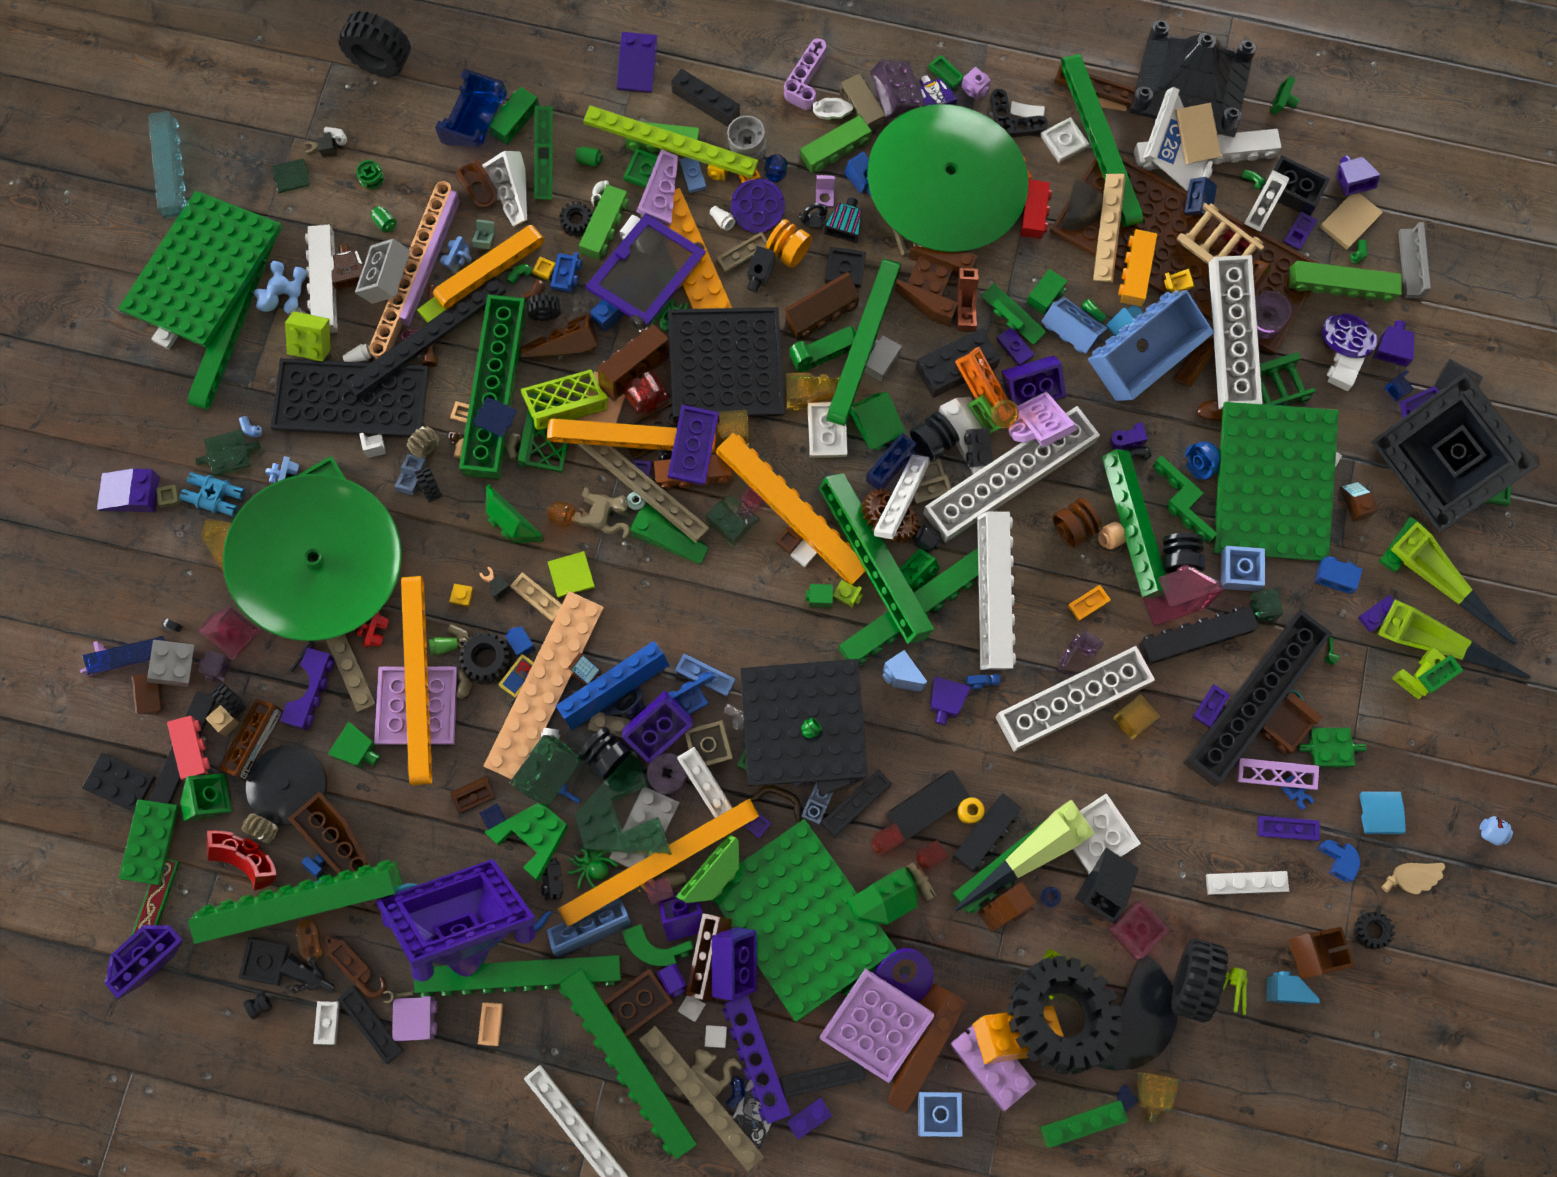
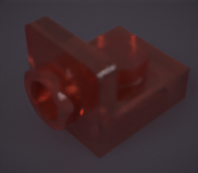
M936 840L925 848L920 849L917 852L918 857L916 859L922 868L926 867L928 870L948 856L939 841Z

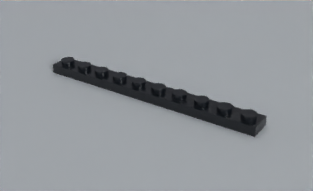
M492 277L345 381L346 386L356 398L360 397L484 309L488 295L502 296L505 294V288L495 277Z

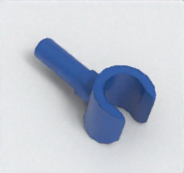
M557 783L555 789L557 794L566 796L579 803L581 799L566 791L567 784Z

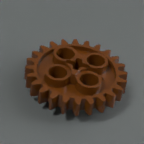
M883 488L880 491L875 489L874 492L871 491L863 500L864 503L861 505L863 507L861 512L865 514L863 519L869 520L867 525L873 526L872 531L875 530L892 496L890 489L886 492ZM914 506L908 507L891 542L895 540L898 543L902 540L906 542L908 539L911 540L917 533V528L920 526L918 521L920 519L915 517L918 512L912 511Z

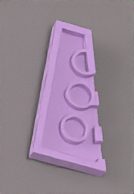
M661 149L638 206L637 213L642 215L646 213L657 221L670 226L672 222L678 156Z

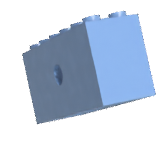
M1176 290L1172 293L1166 292L1163 294L1159 302L1149 305L1144 314H1139L1133 318V323L1122 327L1117 336L1107 339L1106 345L1095 349L1092 352L1093 355L1088 358V361L1115 401L1133 400L1214 333L1187 290ZM1140 339H1144L1147 343L1145 352H1140L1137 349V342Z

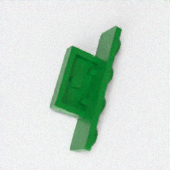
M995 283L982 294V298L995 309L993 312L1000 319L1004 317L1008 321L1006 324L1013 331H1019L1031 344L1034 345L1046 333L1035 320Z

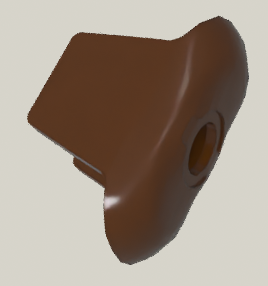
M478 159L474 160V163L464 165L456 171L458 181L477 206L481 208L487 207L496 200V190L488 173ZM475 183L482 184V189L478 192L472 189Z

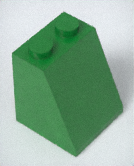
M877 392L852 405L849 415L869 449L880 450L886 446L885 443L889 441L896 442L902 439L901 435L906 433L888 392Z

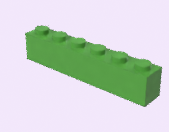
M1296 261L1289 267V288L1296 289L1297 291L1309 290L1318 294L1325 292L1331 293L1333 296L1348 295L1350 298L1365 297L1367 300L1381 299L1384 302H1392L1401 295V274Z

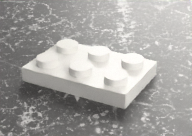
M831 402L808 403L810 458L847 457L846 425L842 426L826 421Z

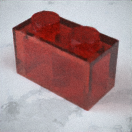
M895 823L874 834L871 846L876 854L879 853L882 857L903 846L905 839Z

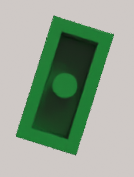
M1049 269L1029 294L1026 304L1045 315L1052 304L1056 302L1055 300L1058 297L1062 298L1065 294L1067 280Z

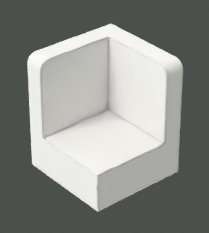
M360 433L362 448L368 458L386 454L382 435L366 438L364 433Z

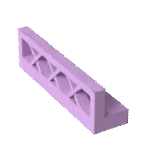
M1239 758L1234 766L1238 767L1237 782L1318 790L1319 766ZM1243 768L1252 769L1255 775L1251 779L1243 778ZM1265 770H1270L1275 777L1270 781H1266L1261 773ZM1284 772H1290L1295 779L1290 783H1286L1281 775ZM1304 774L1313 775L1312 785H1306L1301 780V777Z

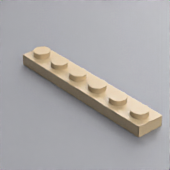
M1106 174L1093 277L1094 282L1113 283L1126 179L1125 174Z

